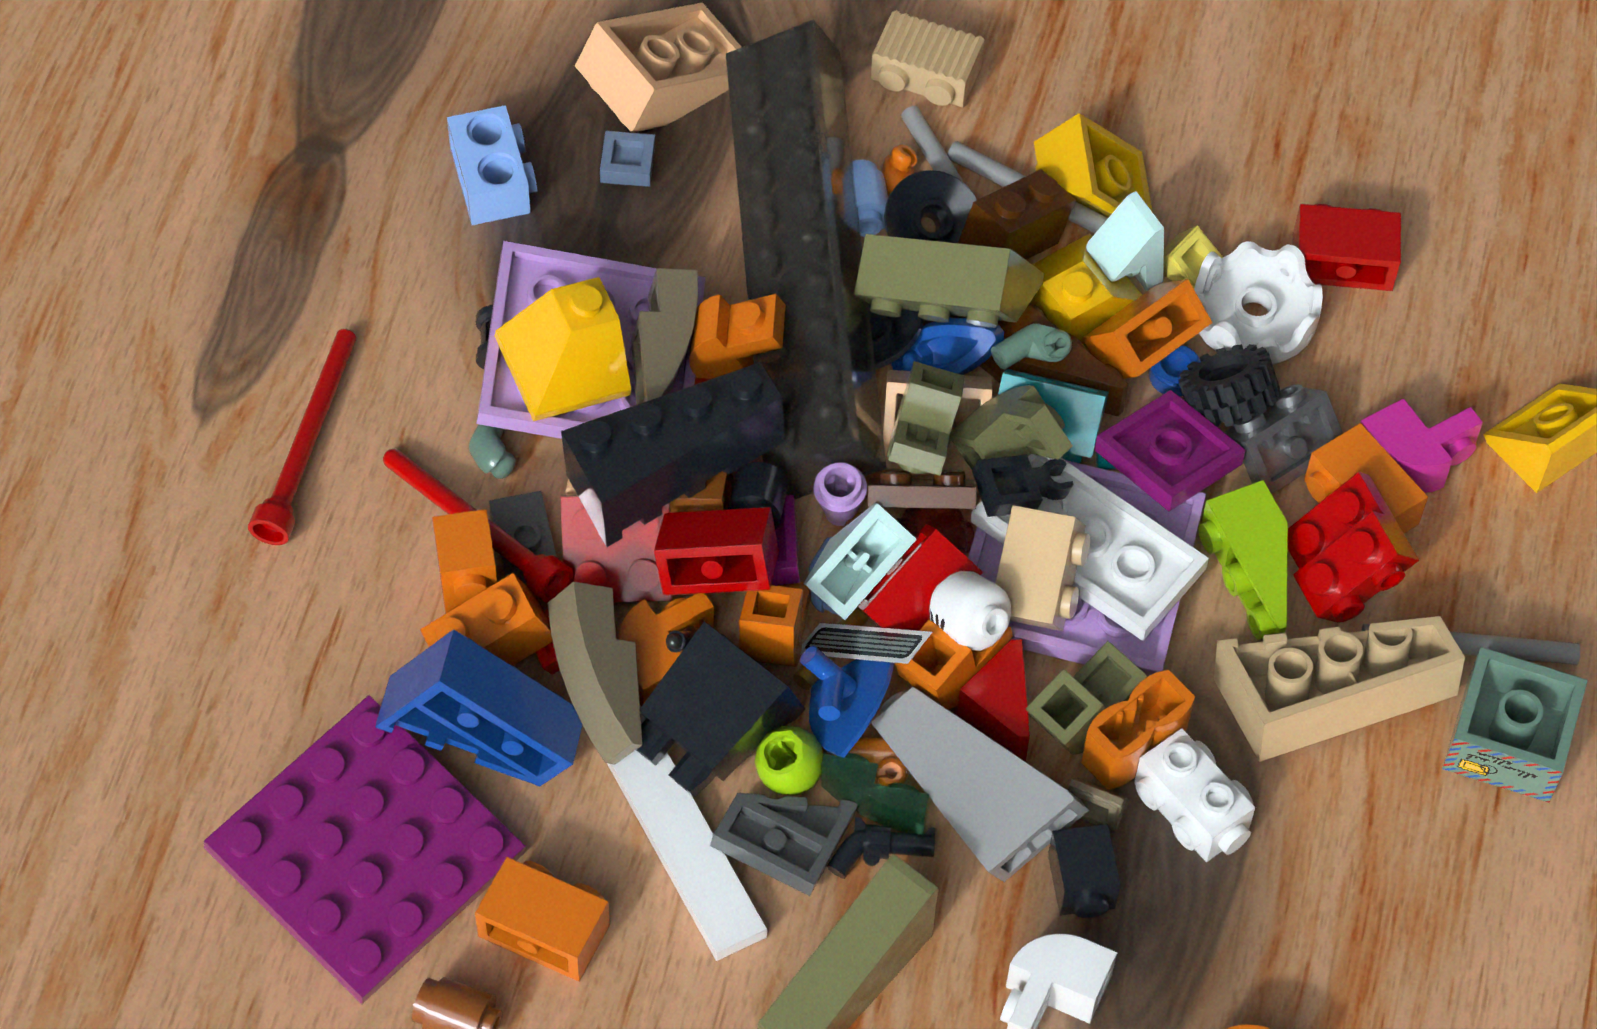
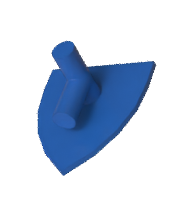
M811 646L803 652L800 662L819 678L811 688L809 702V723L812 733L827 752L845 758L863 735L878 711L890 684L894 663L856 659L840 668L817 647Z

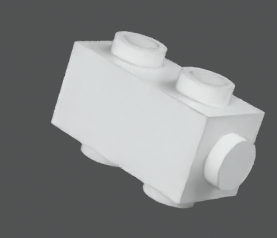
M1181 728L1140 757L1134 781L1137 793L1150 809H1158L1172 824L1176 838L1188 850L1195 849L1207 863L1222 851L1226 855L1235 852L1248 840L1251 835L1249 828L1255 811L1252 798L1240 782L1236 780L1231 781L1219 769L1212 752L1201 741L1194 742Z

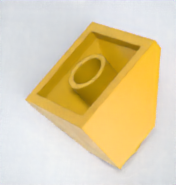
M1078 113L1034 141L1037 160L1036 171L1042 169L1072 195L1076 202L1109 218L1122 201L1136 191L1153 212L1142 151L1082 114Z
M1090 233L1032 264L1044 273L1043 284L1030 303L1039 307L1051 323L1060 330L1077 337L1082 344H1085L1082 339L1085 335L1142 295L1127 276L1114 282L1106 277L1087 251L1086 245L1093 237Z
M600 277L549 290L495 331L496 341L533 421L630 396L631 384L620 319Z

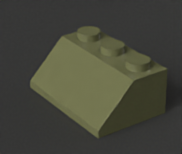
M865 234L854 295L871 305L870 311L879 315L900 317L902 310L919 311L918 317L930 321L949 322L950 315L967 317L966 322L972 325L997 328L998 320L1017 322L1043 284L1044 273L1011 249Z

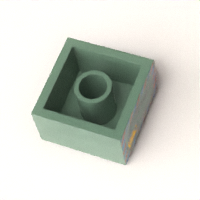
M1480 647L1467 681L1442 769L1550 803L1564 771L1588 680Z

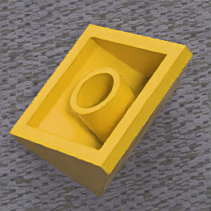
M1559 383L1485 432L1483 435L1486 443L1538 493L1597 453V389Z

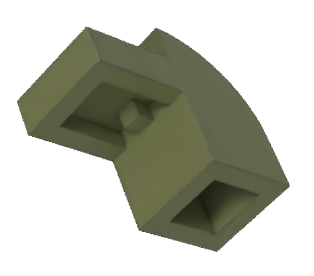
M916 361L913 362L886 456L889 457L888 461L898 463L902 469L910 473L926 474L929 472L941 475L947 455L949 435L962 398L965 376Z
M1030 385L1013 388L990 399L971 413L949 435V438L972 470L978 460L1027 454L1029 456L1034 454L1058 460L1073 447L1062 430L1065 424L1061 416L1051 406L1045 404L1035 387Z
M1107 641L1073 677L1063 669L1028 705L1026 710L1030 717L1072 755H1077L1084 751L1087 731L1094 718L1107 707L1119 702L1128 701L1134 688L1148 676L1113 644Z

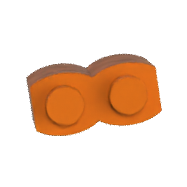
M1170 670L1159 671L1146 677L1134 688L1128 701L1113 704L1094 718L1087 731L1081 763L1106 789H1113L1127 784L1136 777L1140 757L1181 728L1185 732L1187 731L1195 695Z

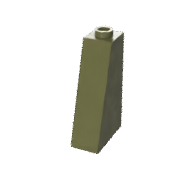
M893 854L760 1019L758 1029H848L932 937L938 887Z

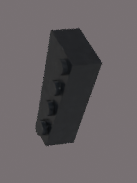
M761 362L561 431L566 475L605 546L609 547L623 538L622 531L639 520L646 525L661 516L662 507L681 495L685 494L688 498H691L706 489V481L723 471L731 474L785 442L782 396Z

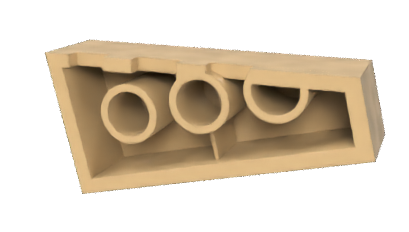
M1436 616L1372 623L1369 630L1344 632L1341 631L1340 627L1319 629L1318 636L1287 639L1286 633L1264 635L1263 642L1239 645L1237 638L1217 640L1213 679L1258 761L1261 762L1458 696L1465 656L1442 618Z

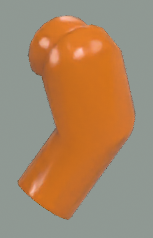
M906 145L894 147L891 155L886 156L883 162L882 173L885 178L888 196L899 182L914 173L913 166L917 163V155L912 148Z
M860 738L845 758L835 755V765H862L880 785L886 788H897L904 784L908 778L909 770L883 738Z

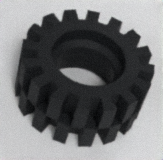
M1242 344L1233 345L1230 351H1226L1225 347L1216 350L1217 354L1213 356L1207 353L1200 357V363L1192 361L1188 364V370H1182L1180 373L1181 379H1178L1185 402L1216 427L1221 422H1224L1226 427L1235 425V420L1241 418L1243 422L1252 419L1251 414L1253 413L1263 414L1267 411L1266 406H1273L1277 402L1276 397H1280L1281 394L1269 352L1267 353V350L1263 347L1258 349L1257 345L1249 344L1245 349H1243Z

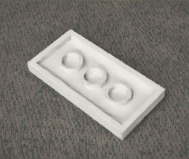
M1034 454L1028 456L1032 468L1041 467L1045 462L1052 460V458ZM1066 461L1067 465L1061 476H1051V478L1058 483L1073 481L1074 485L1068 496L1062 500H1050L1042 497L1043 501L1038 510L1073 516L1086 525L1085 533L1090 535L1089 553L1084 566L1077 565L1073 586L1078 587L1081 599L1144 641L1207 569L1209 558ZM981 500L976 509L972 510L971 522L1004 545L1010 514L987 517Z

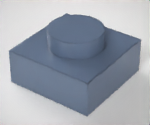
M605 131L600 166V183L650 187L655 153V135Z

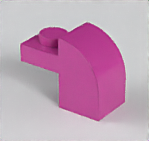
M1404 398L1362 419L1360 422L1424 493L1444 488L1451 465L1455 466L1464 462L1474 453L1476 449L1475 444L1483 424L1482 420L1470 407L1428 429Z

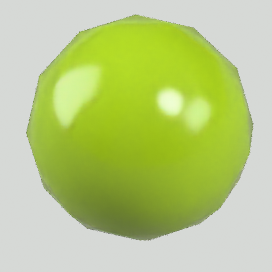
M781 726L764 736L757 746L754 762L758 777L765 787L781 795H799L813 788L822 776L825 758L821 744L814 734L798 726Z

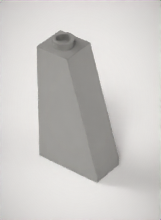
M911 687L907 692L901 691L890 697L880 709L881 714L871 722L986 870L1003 882L1008 880L1050 844L1052 831L1068 829L1089 811L1087 806L1068 790L914 687Z

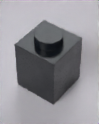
M1108 824L1052 831L1048 859L1060 916L1076 914L1080 918H1093L1106 913L1108 910L1115 909L1121 884Z

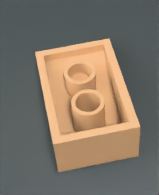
M703 2L597 22L575 64L578 71L590 83L592 89L601 96L631 133L669 125L755 76L760 68Z

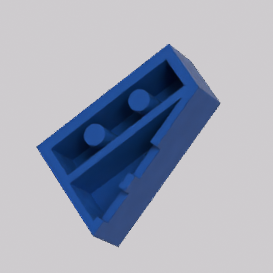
M454 629L390 675L375 725L376 728L392 733L395 725L422 734L427 736L426 746L442 751L444 744L447 743L476 754L474 763L537 786L543 785L573 765L582 730V722L573 704Z

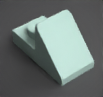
M1135 191L1122 201L1088 241L1086 248L1110 281H1117L1126 275L1129 278L1135 276L1147 291L1163 282L1164 227Z

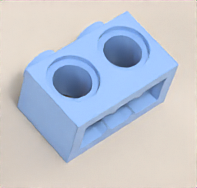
M506 105L447 117L450 149L471 225L530 214L529 193L537 192L535 174L531 162L522 163L520 154L526 152L520 123L511 125Z

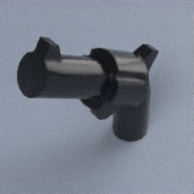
M855 817L854 832L844 840L827 864V868L836 876L845 879L862 853L864 862L868 866L877 865L880 859H889V854L934 857L936 828L930 827L925 834L891 832V826L865 824L862 818Z

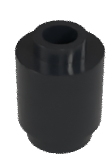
M751 462L744 465L736 473L728 510L771 507L774 528L776 530L780 525L788 489L786 475L778 467L766 462Z

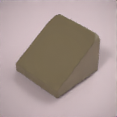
M1073 778L1069 784L1068 791L1080 799L1089 809L1080 819L1095 825L1108 824L1110 831H1116L1129 803V797L1088 780Z

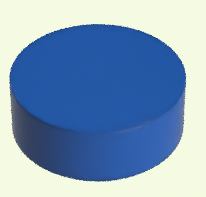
M1181 345L1149 369V380L1153 387L1162 394L1172 390L1179 397L1183 396L1178 380L1181 379L1180 373L1182 370H1188L1187 365L1192 361L1200 363L1201 360L1195 351Z

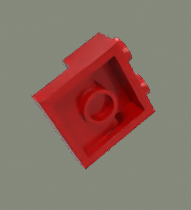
M1361 472L1356 473L1288 528L1287 549L1299 568L1293 576L1317 618L1337 623L1355 618L1364 610L1365 602L1378 592L1398 585L1405 578V571L1419 561L1370 475Z

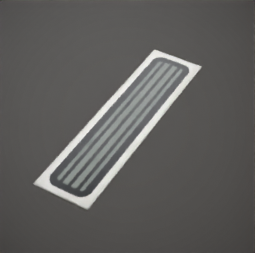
M819 623L802 644L801 654L809 647L815 646L827 657L908 664L932 632Z

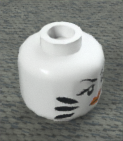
M959 571L944 579L932 593L929 607L930 620L958 644L967 646L971 650L981 651L995 644L1008 628L1011 618V601L1006 591L997 584L975 572Z

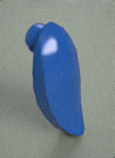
M950 318L949 322L934 321L922 326L921 333L913 346L904 355L892 362L891 366L893 370L911 371L913 362L916 361L964 375L977 368L992 355L991 348L1004 340V331L999 325L997 328H987L969 324L966 322L967 318Z

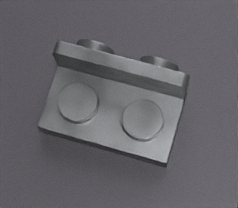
M1300 384L1285 387L1280 390V397H1276L1277 402L1273 406H1266V412L1261 415L1253 413L1251 414L1252 419L1243 422L1242 418L1235 420V425L1224 432L1246 450L1243 463L1252 484L1264 480L1271 494L1275 493L1306 473L1313 451L1343 434L1326 391L1305 388Z

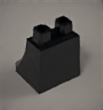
M704 621L640 708V713L646 719L641 724L642 746L636 749V751L656 766L673 744H677L686 754L668 776L695 797L716 776L724 781L757 749V746L767 733L781 726H787L803 713L805 707L786 684Z

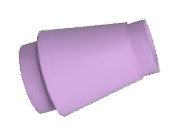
M833 463L823 468L815 478L814 494L827 520L833 525L844 526L847 520L855 516L867 492L865 477L860 470L850 464Z

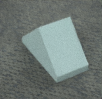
M874 503L830 538L805 580L804 585L843 620H846L917 539L878 503Z

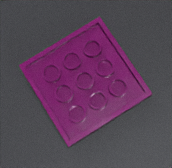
M370 695L363 699L204 840V849L361 1004L369 999L491 885L506 857L517 861L524 854L526 848L511 831L404 728L395 725L392 733L376 728L375 725L381 706Z

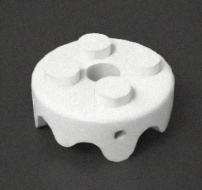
M1246 241L1223 258L1211 251L1201 265L1194 288L1213 322L1199 332L1208 346L1215 351L1224 347L1226 351H1230L1233 345L1242 344L1243 349L1249 344L1257 345L1258 349L1263 347L1267 350V353L1269 352L1272 364L1280 363L1296 356L1309 344L1316 332L1322 309V286L1320 284L1315 285L1310 280L1302 251L1296 246L1289 244L1284 245L1279 250H1267L1254 242ZM1247 303H1259L1268 310V313L1263 316H1253L1248 314L1242 306Z

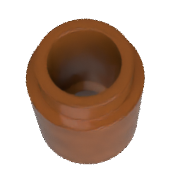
M442 977L439 981L427 978L417 994L411 1019L413 1022L421 1024L422 1029H498L502 1019V1010L495 1008L496 996L446 977Z

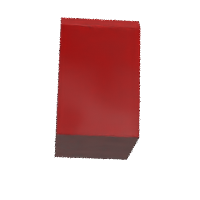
M1022 639L1010 640L960 689L957 716L1026 762L1030 731L1028 712L1026 710L1027 695Z

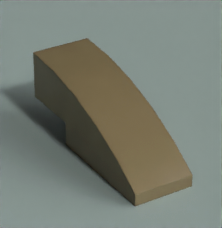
M656 269L648 294L649 311L639 312L631 338L636 405L670 394L677 381L695 323L698 301V270Z
M573 582L548 602L551 636L556 657L569 697L587 735L605 763L617 764L642 746L635 642L616 639L613 588Z

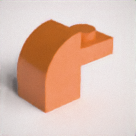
M718 294L700 303L696 308L689 354V365L697 378L713 379L756 364L758 354L783 348L786 304L777 294L729 305L721 294Z
M803 582L777 586L771 585L770 590L746 591L739 619V649L756 662L797 667L802 651V634L810 604L811 590Z
M697 593L689 598H677L668 603L661 613L657 615L644 599L636 604L625 616L619 630L618 639L635 642L639 703L641 707L681 654V652H672L667 648V635L672 631H684L689 626H695L699 629L704 621L714 628V606L705 593Z
M928 620L920 631L932 632V634L908 664L895 663L902 679L945 709H951L958 706L960 689L1013 637L1012 630L1008 626L1003 636L995 644L981 651H975L967 646L958 644L938 625Z

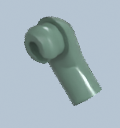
M1030 324L993 346L991 353L996 364L1002 369L1009 368L1025 357L1046 362H1058L1070 353L1072 340L1069 334L1063 330L1040 324Z
M478 424L469 443L471 456L484 473L491 472L497 479L506 478L514 469L516 459L513 454L505 451L506 447L500 440L505 429Z

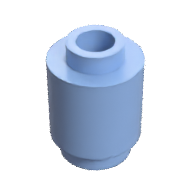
M854 160L848 162L839 170L838 178L835 182L842 226L849 233L865 237V234L876 235L885 228L884 211L888 194L884 175L878 170L876 164L871 161Z

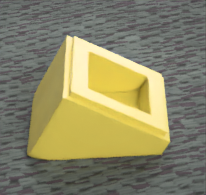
M1197 225L1178 234L1164 248L1163 275L1171 281L1188 279L1192 287L1195 288L1196 280L1205 257L1211 251L1217 253L1221 258L1223 256Z

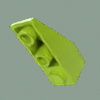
M1264 480L1207 500L1201 524L1198 526L1199 537L1204 549L1209 554L1214 553L1222 566L1225 586L1232 596H1239L1247 611L1246 618L1249 628L1258 640L1263 639L1264 635L1285 633L1287 628L1288 522Z

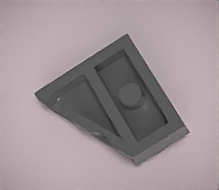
M737 793L713 834L710 846L811 896L853 819L858 804L852 801L841 800L838 807L807 805V798L785 796L780 799H771L761 794Z

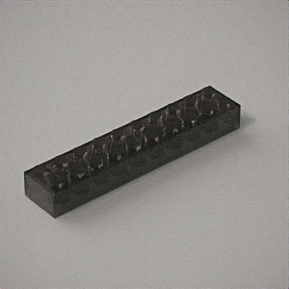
M814 20L726 53L748 300L777 294L786 304L783 348L753 355L754 364L761 362L781 394L783 403L785 442L763 454L762 461L772 464L783 471L788 480L786 495H794V500L813 494L816 476L823 468L833 463L850 464L860 470L864 476L887 469L869 306L867 302L854 295L862 255V243L840 51Z

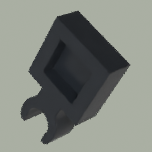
M1027 454L978 460L972 473L987 517L1011 514L1012 505L1038 510L1043 501L1042 497L1050 500L1066 498L1074 485L1073 481L1058 483L1051 478V476H1061L1067 465L1066 461L1052 459L1045 462L1041 467L1032 468Z

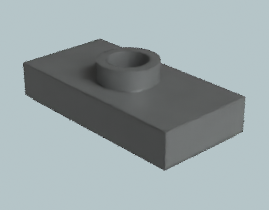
M541 491L489 500L492 521L534 554L554 555L557 557ZM500 555L505 577L514 573L527 586V582L523 577L524 572Z

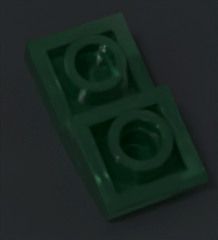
M848 753L845 758L823 754L821 787L839 802L847 800L858 804L856 809L858 814L881 825L891 826L892 829L905 833H925L929 794L920 793L913 786L902 783H892L888 786L878 785V764L871 763L860 755Z

